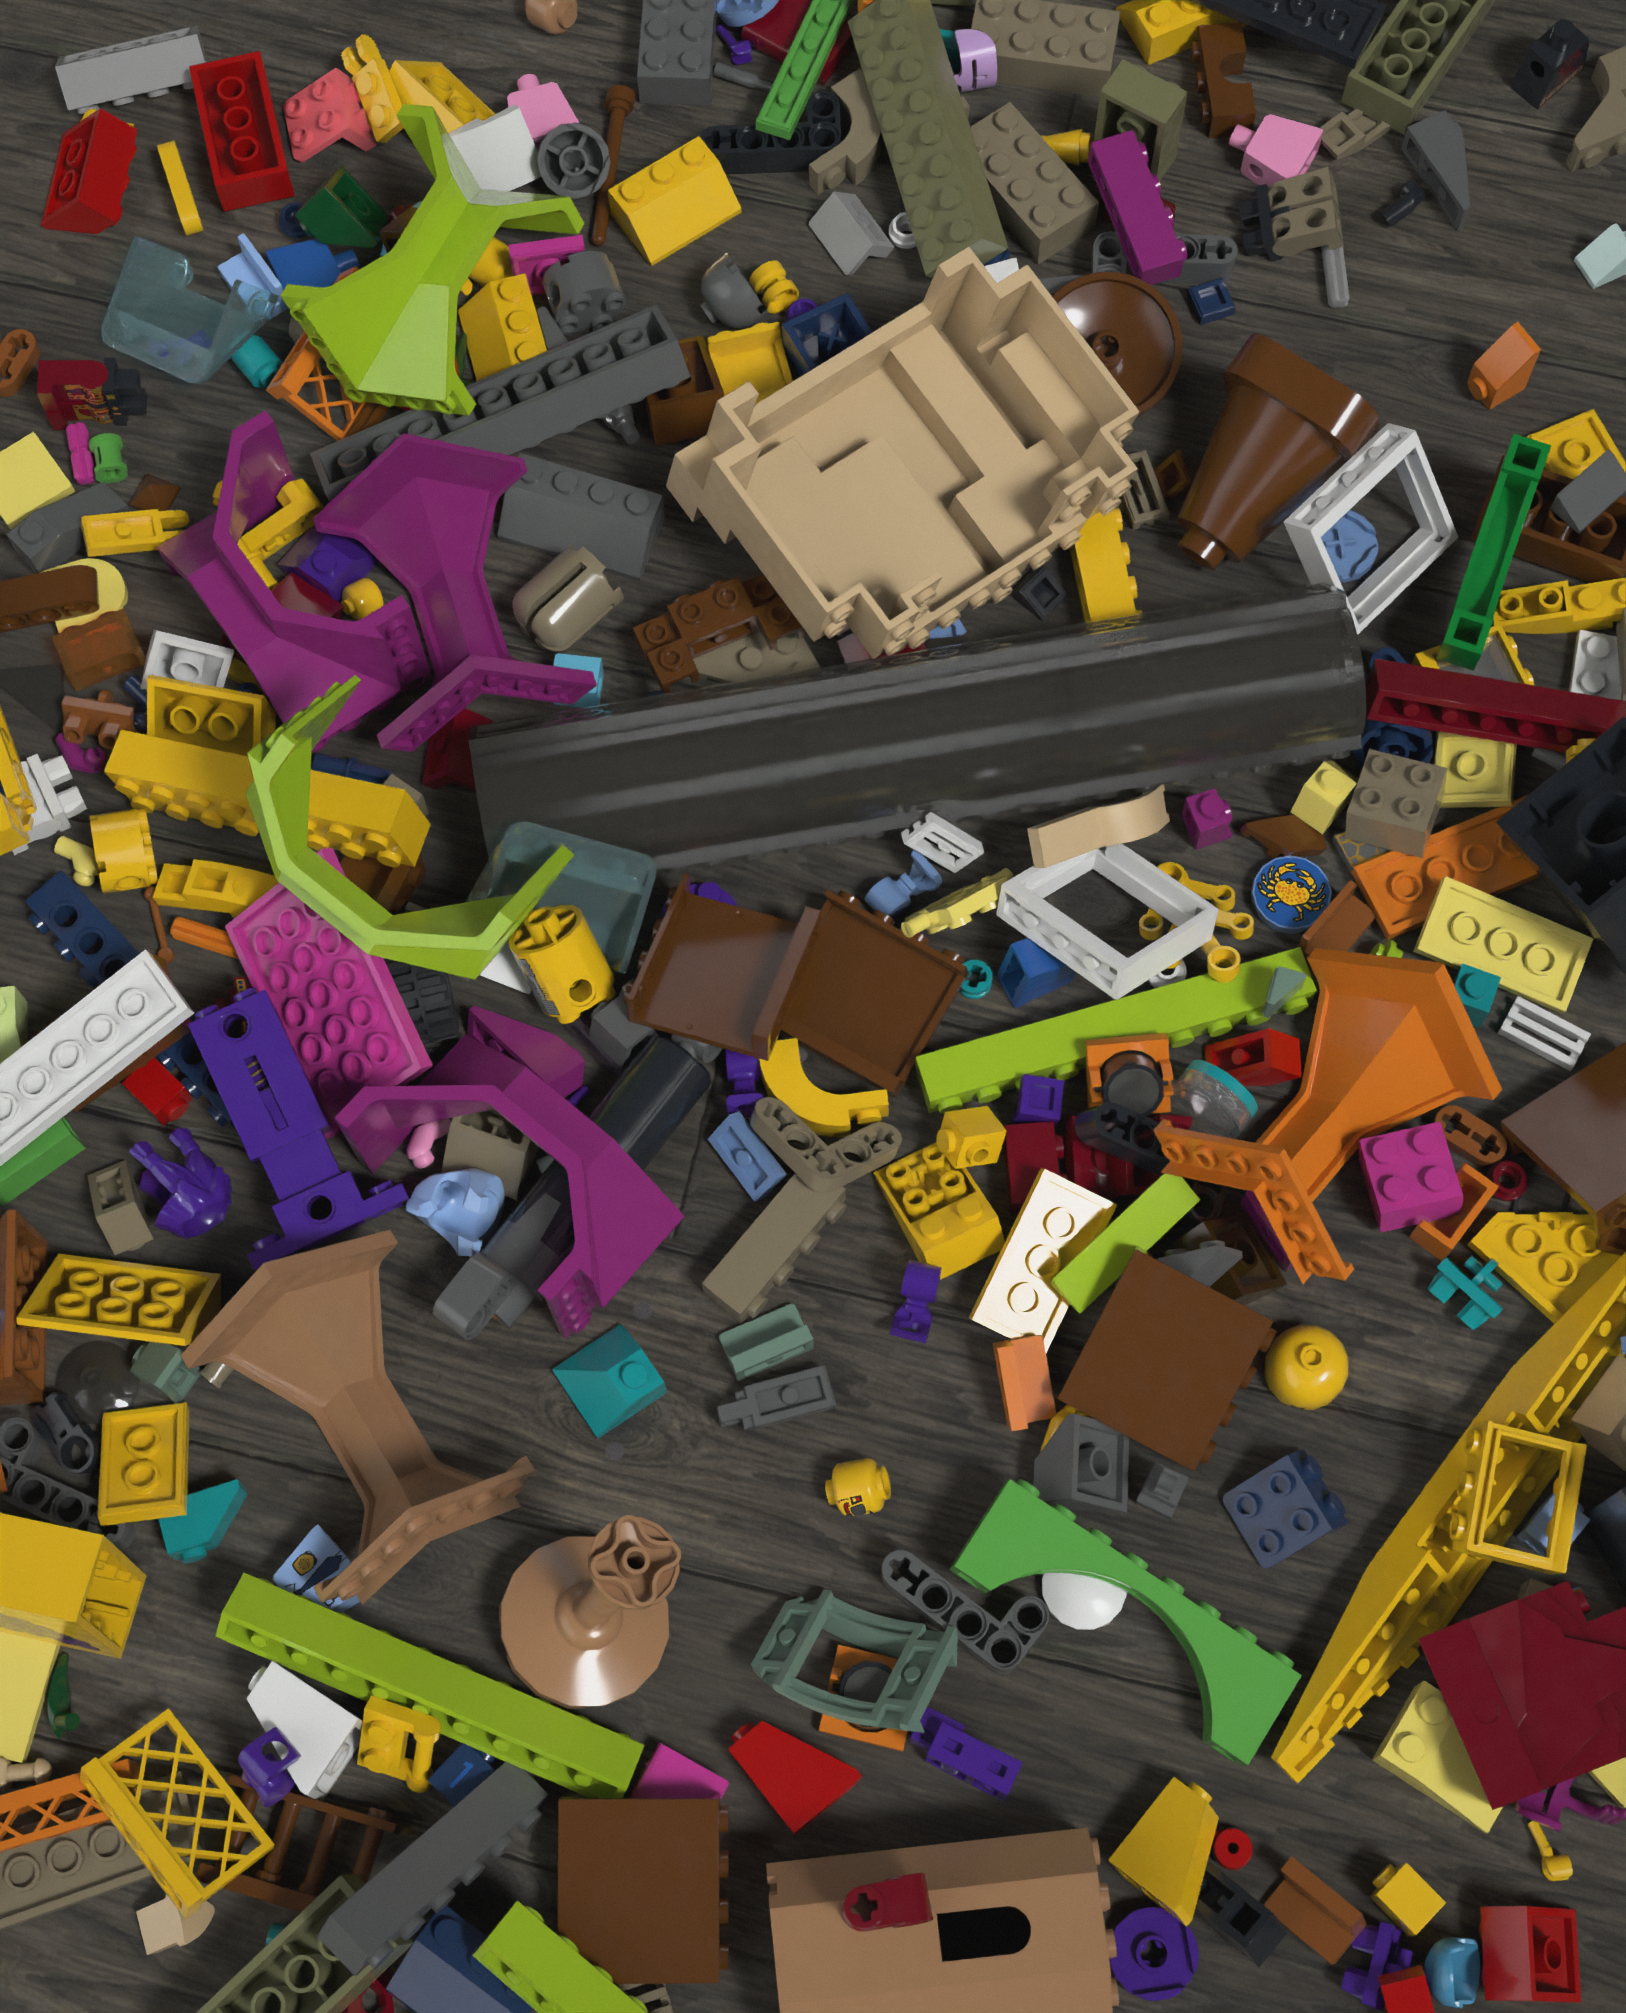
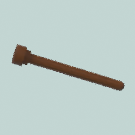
M623 85L609 87L606 95L605 105L608 108V113L611 115L606 145L609 149L611 164L608 177L598 192L591 241L596 246H602L606 241L610 216L608 190L614 187L624 120L634 109L636 94L631 88Z

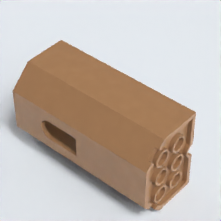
M1088 1828L766 1863L767 1880L771 1890L769 1891V1907L780 2013H1113L1112 2006H1119V1995L1116 1978H1111L1109 1959L1117 1957L1113 1929H1105L1103 1912L1110 1910V1897L1107 1882H1099L1097 1865H1100V1852L1097 1837L1090 1838ZM925 1873L933 1921L913 1926L889 1927L867 1932L855 1931L845 1923L842 1916V1905L847 1894L853 1888L860 1885L883 1882L886 1879L897 1876ZM861 1896L858 1897L856 1906L851 1908L852 1914H860L862 1921H869L870 1913L876 1910L874 1904H867L865 1897ZM1008 1906L1020 1910L1027 1917L1031 1930L1030 1938L1021 1951L1008 1955L942 1962L937 1914Z

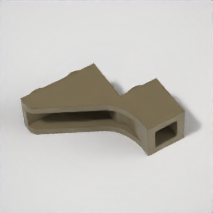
M1626 46L1598 58L1591 81L1599 93L1601 103L1574 139L1573 149L1566 160V164L1571 172L1582 167L1591 168L1602 161L1603 158L1615 153L1619 155L1626 153Z

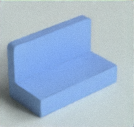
M242 233L237 236L242 252L220 264L217 268L221 277L257 326H260L289 308L280 296L283 292L281 283L246 235Z

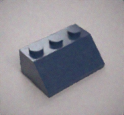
M447 1906L438 1913H435L422 1930L386 1987V1992L414 2013L537 2012L472 1956L487 1936Z

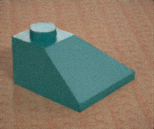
M622 1323L552 1369L597 1439L667 1393L665 1382Z

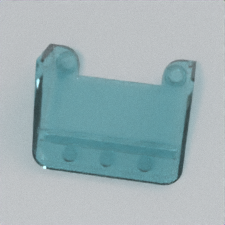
M134 236L103 320L101 335L103 341L108 346L186 382L201 385L208 381L270 319L279 296L237 279L233 284L226 305L185 288L193 278V269L185 255L139 236Z
M522 820L510 824L501 836L466 902L516 894L563 844L575 856L532 910L544 906L554 907L558 905H574L580 908L609 966L617 972L626 974L656 877V867L653 860L638 851Z

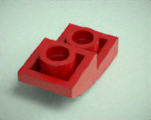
M1422 1965L1377 1976L1387 2013H1435Z

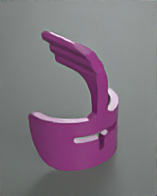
M1575 1777L1555 1785L1545 1813L1542 1812V1807L1547 1794L1542 1791L1517 1800L1515 1804L1517 1813L1555 1832H1560L1562 1827L1559 1818L1563 1808L1572 1810L1593 1821L1603 1824L1607 1823L1608 1825H1614L1626 1819V1808L1622 1809L1609 1803L1602 1807H1597L1571 1797L1569 1789Z

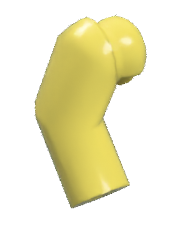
M61 836L56 842L55 854L72 860L73 867L76 870L73 874L75 883L81 886H91L95 882V876L99 875L95 851L89 846Z

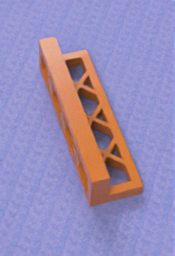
M124 1759L110 1765L121 1778H139L138 1764L135 1761ZM81 1772L0 1795V1853L110 1821V1819L94 1798L87 1796L90 1793L80 1781ZM127 1787L135 1797L136 1788ZM78 1797L87 1802L76 1820L66 1822L54 1814L61 1802ZM93 1807L102 1811L88 1816ZM33 1810L44 1815L34 1832L24 1835L11 1827L17 1815ZM50 1819L59 1824L56 1826L45 1828L49 1823ZM7 1832L15 1836L14 1838L2 1841Z

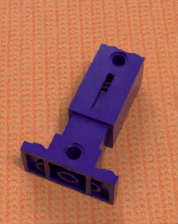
M254 987L233 997L235 1003L225 1008L219 1009L217 1005H213L194 1014L196 1021L189 1023L188 1026L250 1160L257 1165L263 1164L280 1203L272 1206L286 1237L281 1239L280 1235L273 1234L253 1244L256 1251L247 1256L253 1269L257 1271L265 1262L302 1253L405 1205L410 1198L402 1183L394 1186L393 1182L389 1180L368 1190L371 1197L365 1200L354 1175L350 1171L342 1173L325 1136L326 1133L333 1130L278 1011L267 991L264 989L257 992ZM244 1021L248 1023V1030L245 1035L240 1038L230 1037V1029L236 1022ZM322 1198L329 1199L332 1204V1212L323 1220H315L312 1215L313 1204Z

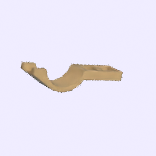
M1154 783L1143 787V795L1127 801L1086 807L1027 828L1034 868H1047L1104 846L1132 842L1157 833L1170 821L1169 813L1166 812L1163 795L1165 791L1164 783Z

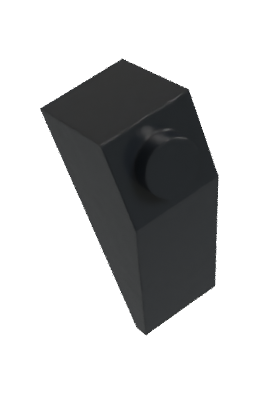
M1210 1861L1207 1862L1194 1912L1257 1967H1260L1287 1935L1286 1930L1273 1912Z

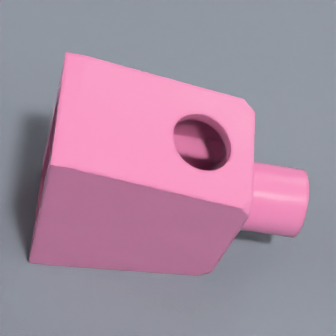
M526 74L520 77L517 81L519 91L512 92L507 96L508 107L516 105L520 108L538 152L541 142L549 131L561 124L579 123L558 84L550 82L540 85L537 76L534 74Z
M1270 114L1264 117L1256 132L1238 124L1231 135L1229 145L1245 152L1240 170L1241 173L1258 185L1267 184L1269 187L1275 182L1307 172L1318 153L1323 129Z

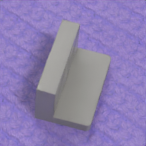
M833 191L809 221V226L845 275L852 276L868 256L886 258L894 249L893 244L856 194Z

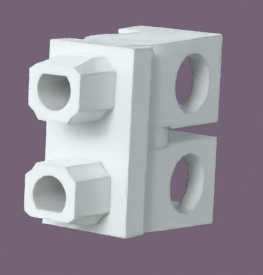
M38 754L26 758L27 761L21 762L37 806L36 812L31 814L34 819L32 830L27 832L30 837L29 843L47 838L58 830L62 832L71 828L68 819L87 809L77 786L56 794L53 788L56 785L73 779L62 755L41 762ZM0 781V793L6 798L3 786ZM25 844L12 850L15 856L29 848Z

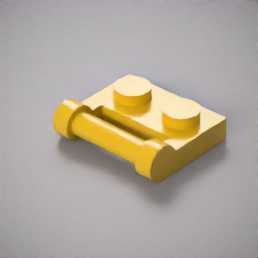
M371 1695L364 1708L357 1765L366 1767L375 1773H383L406 1781L408 1788L414 1792L422 1793L428 1791L432 1786L428 1779L433 1775V1770L430 1766L434 1743L438 1741L440 1736V1721L431 1715ZM409 1732L413 1733L417 1741L414 1760L405 1757Z

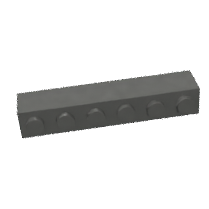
M505 1762L329 1916L317 1937L355 1977L368 1965L376 1969L394 1951V1947L391 1945L400 1936L405 1941L410 1939L426 1921L422 1917L430 1909L435 1913L442 1910L456 1894L453 1890L455 1886L461 1881L465 1886H468L484 1870L485 1865L482 1862L490 1855L495 1860L498 1859L514 1842L511 1836L520 1829L525 1834L539 1821L543 1815L539 1808L548 1796V1793L524 1769Z

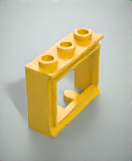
M1489 1420L1474 1423L1473 1428L1468 1431L1465 1439L1464 1450L1468 1454L1466 1471L1461 1473L1457 1484V1494L1461 1499L1458 1514L1454 1515L1450 1525V1538L1453 1539L1452 1551L1546 1574H1565L1587 1445L1493 1423V1421ZM1500 1439L1562 1454L1559 1477L1556 1478L1553 1485V1493L1556 1496L1552 1520L1548 1522L1546 1527V1536L1549 1538L1545 1557L1483 1542Z

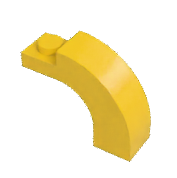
M797 1038L777 1040L769 1060L759 1059L761 1077L768 1096L784 1102L817 1135L838 1138L851 1135L850 1121H857L858 1124L868 1125L880 1122L882 1120L881 1117H888L889 1102L887 1089L839 1095L825 1092L813 1085L802 1069Z

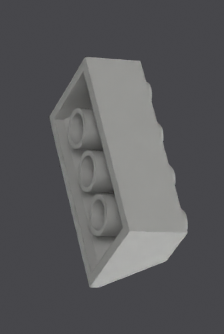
M198 25L61 56L58 57L55 69L67 109H77L78 114H84L89 109L98 110V103L112 100L113 106L133 102V95L147 92L149 98L162 96L169 93L168 87L182 84L183 89H192L194 87L189 66L206 63L207 60Z

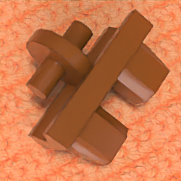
M101 690L98 699L65 696L61 705L64 716L63 733L64 739L67 742L81 744L85 741L87 734L98 736L99 744L105 749L113 750L121 730L137 733L133 720L134 708L127 707L125 704L115 703L111 690Z

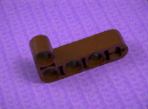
M74 565L0 581V633L88 615L98 611L100 607L98 575L96 569L91 566Z

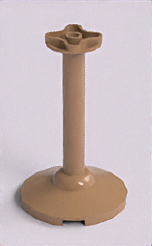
M625 1515L607 1524L595 1537L567 1536L536 1549L512 1574L499 1605L501 1639L508 1654L506 1658L512 1672L536 1696L567 1709L603 1707L631 1696L658 1668L669 1639L668 1602L665 1597L675 1586L680 1572L679 1561L681 1559V1550L674 1543L672 1537L655 1522L643 1517Z

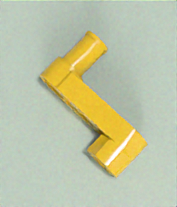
M303 478L286 483L276 496L283 508L243 535L237 544L270 591L274 585L278 584V581L274 579L263 561L315 525L313 518L325 508Z

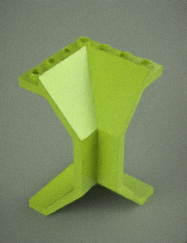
M403 104L396 116L433 175L435 182L397 243L384 256L331 286L320 288L287 284L280 296L290 309L292 317L299 322L308 335L309 342L317 348L327 363V368L343 386L345 394L353 401L359 403H378L388 407H407L417 411H437L447 415L459 414L469 416L476 403L455 370L457 301L461 288L499 227L578 235L585 223L568 196L481 189L433 106Z
M354 675L343 685L337 681L328 689L323 698L317 696L307 709L302 708L247 752L254 781L245 794L275 878L368 955L475 980L500 952L575 854L562 844L516 894L397 915L389 913L307 846L311 752L356 689L361 679Z

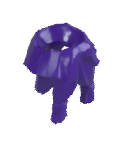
M177 1128L169 1136V1139L179 1147L185 1156V1166L166 1161L157 1152L153 1151L152 1146L147 1141L135 1143L129 1153L147 1168L145 1172L141 1173L139 1189L155 1198L161 1206L154 1227L168 1230L172 1235L188 1239L203 1235L225 1219L228 1207L232 1204L231 1179L228 1174L223 1173V1167H217L214 1161L200 1150L199 1145L193 1140L188 1128Z

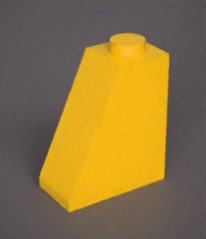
M1173 1777L1108 1861L1121 1877L1187 1927L1193 1919L1219 1817L1209 1805L1212 1797L1203 1788L1192 1781L1186 1786Z

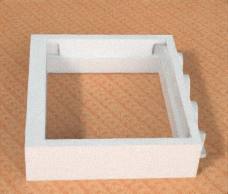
M1387 423L1284 521V525L1330 627L1356 636L1458 538L1416 430ZM1396 467L1420 528L1347 597L1321 537Z
M1117 844L1101 847L1047 868H1034V866L1028 868L1001 885L996 915L1109 996L1118 1000L1210 941L1219 909L1125 845ZM1094 869L1175 924L1177 928L1127 958L1043 898Z

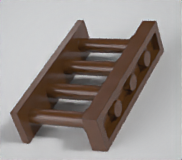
M230 1775L227 1783L243 1789L240 1801L253 1816L259 1799L258 1793L254 1788L246 1785L242 1778ZM289 1792L281 1799L285 1802L272 1838L275 1846L267 1853L262 1871L257 1870L255 1878L240 1874L225 1885L223 1889L302 1912L324 1891V1889H321V1885L343 1819L367 1825L352 1873L358 1874L365 1883L369 1881L384 1831L400 1835L403 1827L392 1823L394 1814L369 1807L367 1815ZM301 1806L326 1813L304 1883L299 1882L297 1890H292L280 1886L283 1877L279 1876ZM235 1814L233 1822L242 1823V1821ZM231 1830L228 1853H241L247 1832ZM215 1860L213 1865L200 1862L196 1874L197 1880L210 1884L218 1878L221 1861ZM227 1861L225 1871H227L237 1862Z

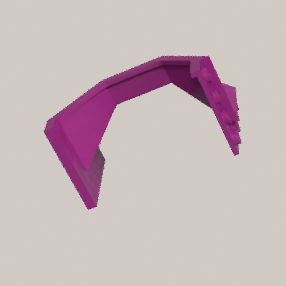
M265 410L232 430L217 511L157 548L171 574L174 576L179 573L198 594L248 665L283 724L302 708L307 709L317 696L323 698L335 682L338 681L343 685L354 675L361 679L356 689L311 753L321 750L328 743L329 739L342 731L348 732L357 727L361 719L372 712L386 709L402 693L407 690L413 691L422 686L426 678L431 676L411 608L402 595L357 621H346L287 609L277 601L237 544L244 532L283 508L276 496L286 483L295 480L275 423Z
M403 433L313 518L317 532L350 537L360 541L408 589L433 665L435 678L429 691L377 734L381 749L413 752L482 693L573 705L597 686L592 671L522 662L509 654L484 577L483 566L496 503L506 490L528 472L524 458Z
M466 1034L418 1086L363 1087L338 1113L335 1120L360 1164L371 1174L378 1170L419 1124L495 1109L565 1168L569 1180L575 1244L572 1252L538 1289V1292L546 1299L559 1333L565 1339L572 1332L578 1334L587 1326L593 1316L590 1313L596 1305L603 1309L685 1217L611 1136L529 1068Z

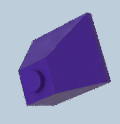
M313 525L279 561L277 567L287 575L290 572L294 573L341 603L343 588L364 578L379 560L360 541L350 537L317 532L315 525Z

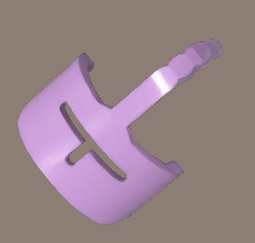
M956 30L955 40L958 47L961 70L954 77L959 93L994 87L997 82V56L994 42L986 33L978 30ZM973 60H975L977 76H973Z

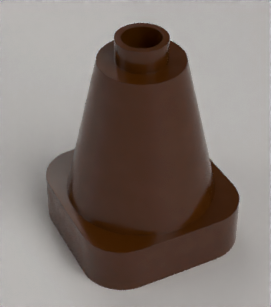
M1256 333L1250 335L1223 374L1227 401L1177 517L1178 523L1186 530L1177 546L1192 560L1211 571H1215L1224 558L1235 563L1241 562L1379 432V415L1365 399L1281 344Z

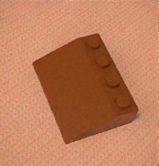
M7 1210L0 1219V1406L46 1402L47 1328L17 1325L16 1317L48 1270V1241L17 1210Z

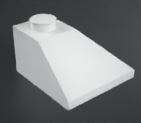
M153 630L140 689H147V677L149 675L223 688L234 649Z

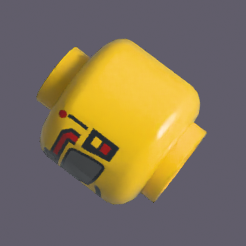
M872 1458L836 1464L832 1472V1479L826 1480L825 1483L829 1504H836L838 1510L845 1517L878 1512L883 1508L885 1500L890 1499L891 1496L888 1472L884 1466H879Z

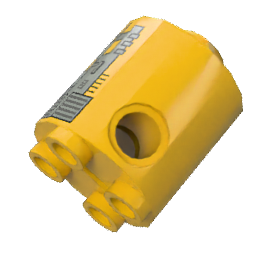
M574 905L540 907L529 913L508 941L509 948L540 1008L549 1017H557L559 1023H571L580 1016L581 1012L590 1009L595 1004L610 1001L615 996L613 972L580 908Z

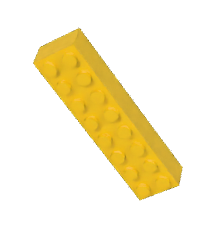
M126 730L120 731L104 772L115 783V788L130 799L132 807L138 810L146 809V813H153L154 810L162 811L170 817L181 821H187L188 817L198 819L205 825L218 829L226 825L234 827L243 834L257 836L259 830L245 794L254 781L248 756ZM315 770L310 771L307 846L317 851L324 848H333L341 851L348 857L358 860L363 859L364 856L376 858L380 863L390 867H399L400 864L415 867L431 824L406 790Z

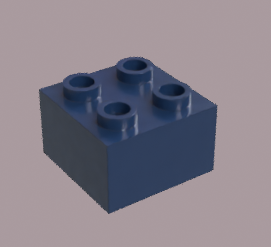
M848 293L782 324L784 350L800 376H803L873 333Z

